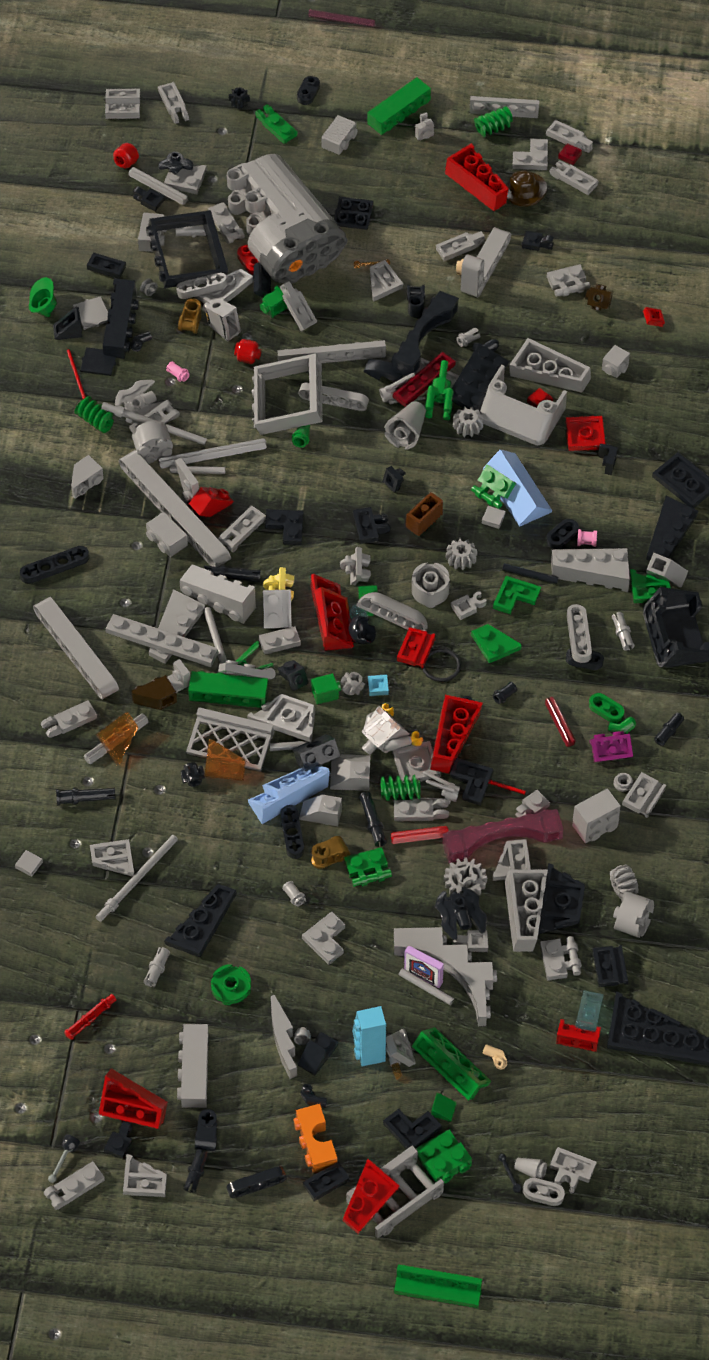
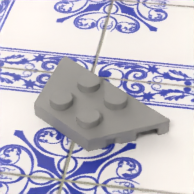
M281 694L274 698L273 701L262 705V710L254 715L251 712L247 715V718L250 720L273 725L276 731L308 742L312 741L315 707L313 704Z

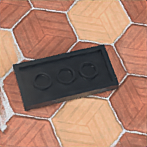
M479 343L452 387V402L462 408L470 409L473 407L474 411L479 410L480 412L490 382L500 366L503 365L506 369L510 361Z

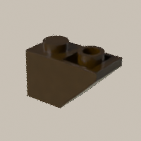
M165 675L157 677L145 685L137 686L132 690V701L137 705L162 710L177 703V694Z

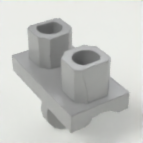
M356 547L353 555H347L345 559L340 561V568L345 570L346 574H350V585L356 586L358 581L368 582L371 576L370 570L362 569V566L368 567L370 555L362 553V548Z

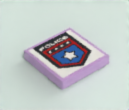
M408 946L405 950L404 969L440 988L443 983L444 964Z

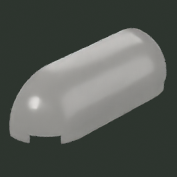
M378 592L365 594L356 605L407 630L411 627L427 632V621L420 611Z

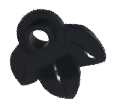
M179 152L168 154L167 158L159 163V170L169 169L174 175L178 174L182 168L193 170L192 161L184 158Z

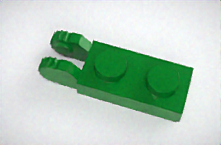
M267 104L263 106L265 113L268 115L267 118L259 109L255 111L256 117L262 122L263 126L283 144L297 136V131L279 114L274 112L271 106Z

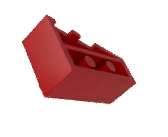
M111 1068L105 1075L98 1115L159 1129L165 1119L167 1101Z

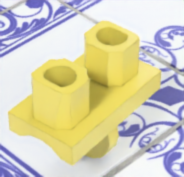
M280 567L279 574L275 575V577L269 576V579L264 581L263 587L266 590H288L285 587L291 588L293 586L294 576L286 574V568ZM291 590V601H292V599H293V597H294V591Z

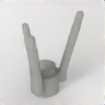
M411 373L393 384L379 389L383 402L388 401L390 405L399 403L393 398V393L396 392L395 388L405 384L408 379L415 376V373ZM418 397L415 401L425 400L426 397Z
M423 771L424 775L440 782L426 780V783L443 789L441 796H444V798H413V800L434 801L436 799H445L449 804L451 801L456 802L460 789L459 786H455L454 783H450L432 773Z

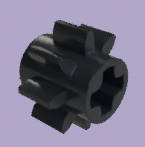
M241 87L232 89V94L228 95L231 106L238 109L246 107L247 102H250L248 90H244Z
M195 762L187 763L183 767L184 770L180 771L183 784L188 783L191 787L200 785L202 779H205L203 766L198 767Z

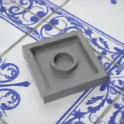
M430 741L423 742L420 746L410 745L392 750L402 781L405 775L408 776L409 780L412 779L413 775L416 776L417 780L420 778V781L432 779L424 775L423 771L440 777L441 773L439 771L430 770L433 755Z

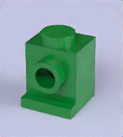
M278 286L274 287L272 293L265 295L262 298V304H260L262 312L267 313L271 318L288 308L282 297L284 294Z

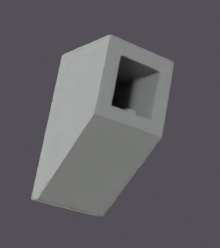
M89 455L74 464L71 484L74 498L85 494L88 489L98 485L104 479L102 467Z
M653 553L646 570V575L669 581L670 585L681 589L688 571L673 560Z

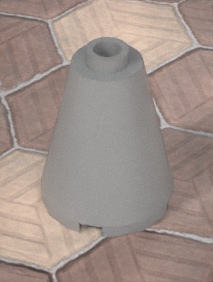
M414 401L389 419L384 426L386 431L384 434L387 440L398 448L399 446L405 447L404 449L413 448L419 440L426 413L425 407L421 403Z

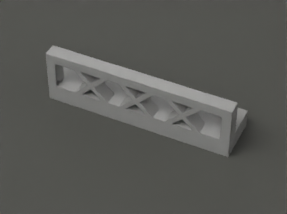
M470 97V114H490L491 111L507 106L512 113V117L538 118L539 100Z

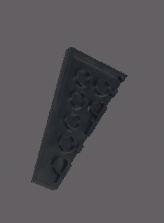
M616 991L607 1049L709 1066V1037L698 1033V1030L692 1027L688 1028L681 1025V1022L653 1008L648 1009L640 1005V1002L634 999L630 1000L624 997L622 993Z

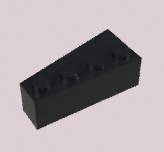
M114 278V292H111L110 298L111 309L108 310V324H106L102 345L103 355L125 359L126 352L130 351L129 338L133 337L132 324L136 323L135 310L139 309V299L136 297L135 280Z

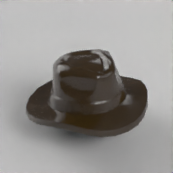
M527 170L513 173L510 180L506 183V186L509 188L507 200L518 206L537 204L543 199L548 190L547 183L541 176Z

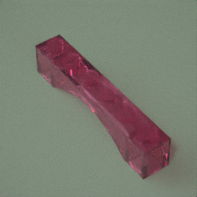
M548 809L541 813L525 814L517 818H506L503 821L488 822L476 827L469 826L462 830H450L443 833L442 844L448 863L456 862V859L460 861L464 860V858L468 859L482 845L499 838L512 836L527 837L543 843L563 839L564 828L558 810Z

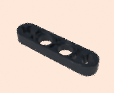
M76 546L27 564L20 569L21 581L25 584H31L83 565L89 561V551L85 546ZM60 559H67L68 563L59 564L58 561ZM49 565L51 568L48 571H43L41 567Z

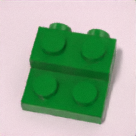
M450 1129L415 1148L418 1151L417 1158L434 1183L440 1179L447 1183L454 1175L459 1172L464 1173L472 1166L471 1156L462 1143H458Z

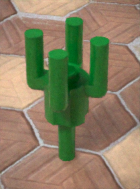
M446 360L441 361L439 377L433 379V385L428 387L425 407L426 418H432L434 401L444 403L443 419L450 420L453 389L451 388V381L446 379L448 361Z

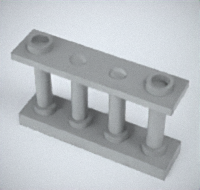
M413 1145L380 1168L400 1185L399 1188L409 1198L410 1202L402 1208L392 1197L386 1202L394 1214L385 1220L379 1213L372 1218L377 1224L375 1227L377 1239L382 1235H388L394 1226L432 1198L435 1200L443 1193L444 1181L440 1179L434 1184L416 1164L418 1151ZM406 1168L410 1169L427 1188L418 1196L400 1176V1172ZM356 1186L346 1193V1202L348 1204Z

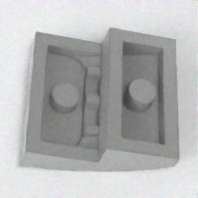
M106 89L105 119L140 118V89Z

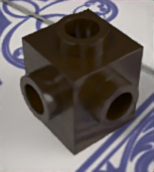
M602 284L592 286L586 292L585 300H588L587 305H591V309L599 311L602 308L609 309L614 291L606 289L607 286Z

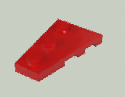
M367 1159L342 1221L359 1234L399 1189L400 1185Z

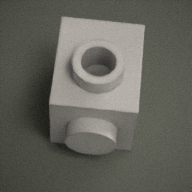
M614 345L603 358L602 370L608 375L617 378L627 370L630 353Z

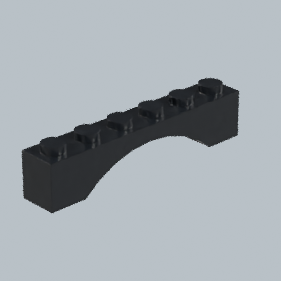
M439 291L436 297H432L430 306L424 309L421 319H417L414 329L409 331L407 339L401 343L398 353H394L391 360L394 372L404 376L417 372L420 368L421 359L419 344L432 329L452 320L458 311V297Z

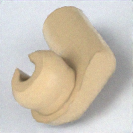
M486 1044L483 1054L492 1057L496 1068H506L507 1058L504 1051Z

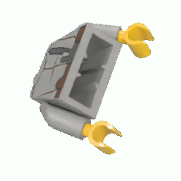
M384 703L382 708L378 706L374 712L366 717L362 733L369 740L363 745L362 749L369 755L376 748H379L384 753H388L389 751L411 745V743L414 746H420L423 743V738H419L418 731L412 732L411 737L408 736L410 733L393 718L394 708L391 707L389 709V705Z

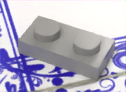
M295 626L259 635L264 655L301 645Z

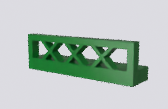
M435 1027L421 1031L412 1045L468 1101L475 1097L480 1088L489 1086L491 1080Z
M398 1264L394 1294L478 1308L482 1279Z

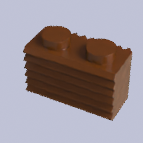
M430 492L406 514V527L417 536H421L423 531H426L435 520L440 518V515H443V500Z

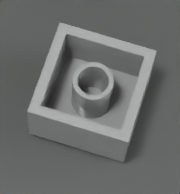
M607 788L574 806L572 826L584 843L595 841L602 834L612 832L617 828L621 806Z

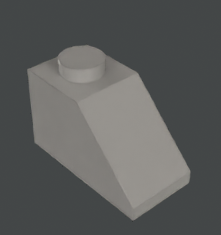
M320 795L303 801L299 820L338 827L342 812V798Z

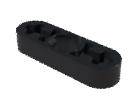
M286 805L280 812L286 853L290 858L298 859L304 854L299 814L295 806ZM287 813H291L292 822H289ZM294 828L298 833L296 835H289L287 830ZM296 841L298 851L293 850L292 842Z
M278 1166L232 1181L226 1188L230 1198H238L280 1184L287 1179L284 1168Z

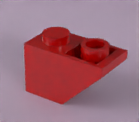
M200 487L189 502V505L199 516L211 517L230 506L234 501L230 498L229 492L223 488Z

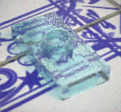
M583 991L575 1028L596 1031L604 994Z

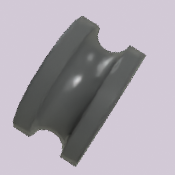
M148 278L141 284L140 291L145 293L146 296H151L157 290L158 285L151 278Z

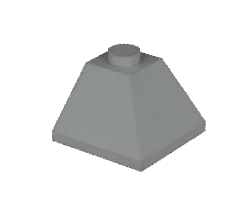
M340 754V757L331 761L330 789L369 791L371 755Z

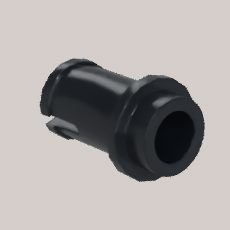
M510 681L500 690H495L493 694L494 701L498 704L505 703L508 697L518 691L516 685Z

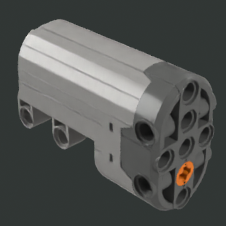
M264 155L228 170L227 186L230 190H233L228 196V210L234 215L245 211L252 213L246 220L247 234L249 235L248 249L274 281L281 284L289 281L290 283H296L300 278L310 276L320 268H326L340 255L348 241L345 232L280 155Z

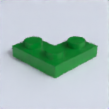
M505 576L493 604V609L511 615L517 600L535 605L541 592V586Z

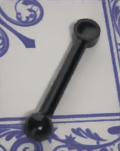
M500 1154L498 1159L503 1163L510 1177L513 1191L519 1193L521 1186L516 1183L506 1162V1155Z

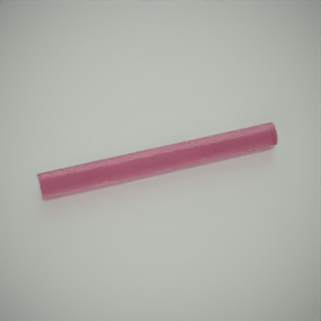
M311 9L308 16L375 26V20Z

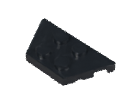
M548 863L547 868L548 872L538 934L580 923L585 884L574 880L565 872L561 873L550 863Z

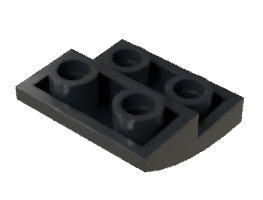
M339 196L334 217L335 222L340 227L368 230L374 201Z

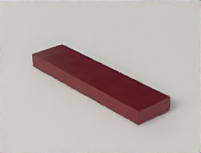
M441 352L394 392L393 398L406 407L422 395L429 386L433 385V379L439 377L442 360L448 361L447 372L456 365V361L444 352Z

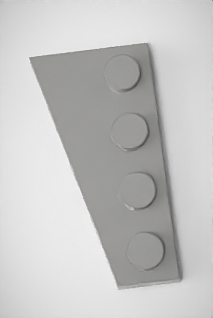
M173 589L158 629L186 637L203 614L206 606ZM151 647L149 650V656L164 664L172 656V654Z

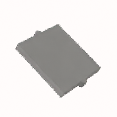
M101 296L90 300L86 299L84 302L73 305V308L79 307L81 325L84 330L107 323L108 311Z

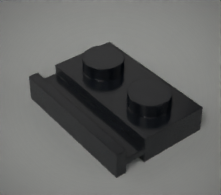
M619 945V947L593 948L592 953L598 987L617 986L623 983L627 985L628 977L622 945Z

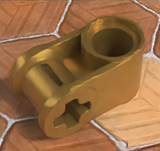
M188 299L185 302L182 315L179 318L178 331L188 330L193 331L194 334L197 333L202 315L199 300Z
M335 836L313 846L311 862L315 868L323 869L337 862L344 861V857L350 856V851L342 837Z

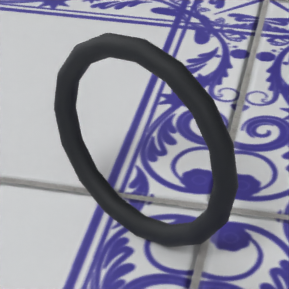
M443 648L430 651L428 658L439 652L452 655L457 662V669L449 677L437 678L427 671L425 663L422 669L428 678L433 681L446 682L459 674L461 662L456 653Z

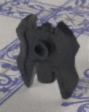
M466 887L461 888V893L452 892L450 897H447L446 891L440 893L435 907L441 914L442 928L453 940H457V923L460 930H467L472 927V921L481 934L485 933L487 917L480 908L478 894Z

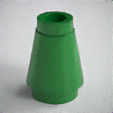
M310 425L297 427L291 437L293 445L303 448L309 443Z

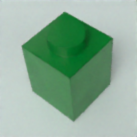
M333 673L311 679V690L316 704L339 699L341 685L339 680H335Z

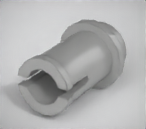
M473 328L464 334L460 333L457 337L458 344L461 347H466L470 342L479 339L480 333L473 335L479 330Z
M288 881L284 884L282 889L290 897L291 903L301 906L306 900L305 894L298 890L293 881Z

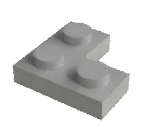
M530 139V152L513 151V169L547 170L548 139Z
M331 911L302 934V939L329 965L344 953V949L333 937L345 929V924Z

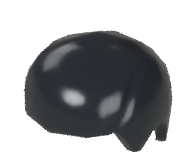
M358 615L351 620L349 635L355 643L363 645L374 642L376 629L375 626L368 624L369 618Z

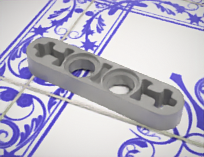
M303 383L298 394L302 399L310 401L309 383ZM322 386V394H325L322 395V403L358 411L366 410L369 398L366 395Z

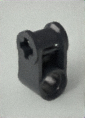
M407 284L408 314L413 318H419L423 314L425 285L410 286V284Z
M205 1109L198 1116L195 1150L216 1151L217 1115L213 1110Z

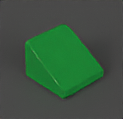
M436 1093L431 1114L435 1118L451 1122L457 1102L440 1093Z

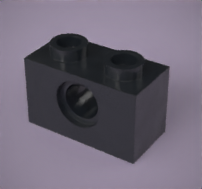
M328 734L292 749L298 766L304 771L340 757L335 739Z

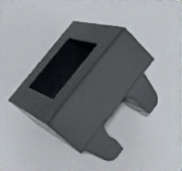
M390 466L386 468L382 482L395 493L400 490L401 484L404 481L403 476L406 472L401 468L394 469Z

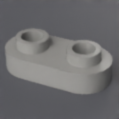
M529 1178L523 1185V1194L529 1200L551 1206L560 1205L564 1200L565 1191L557 1183L538 1178ZM531 1189H536L537 1192H536V1193H532V1192H530V1190H531ZM555 1194L557 1198H551L550 1195Z

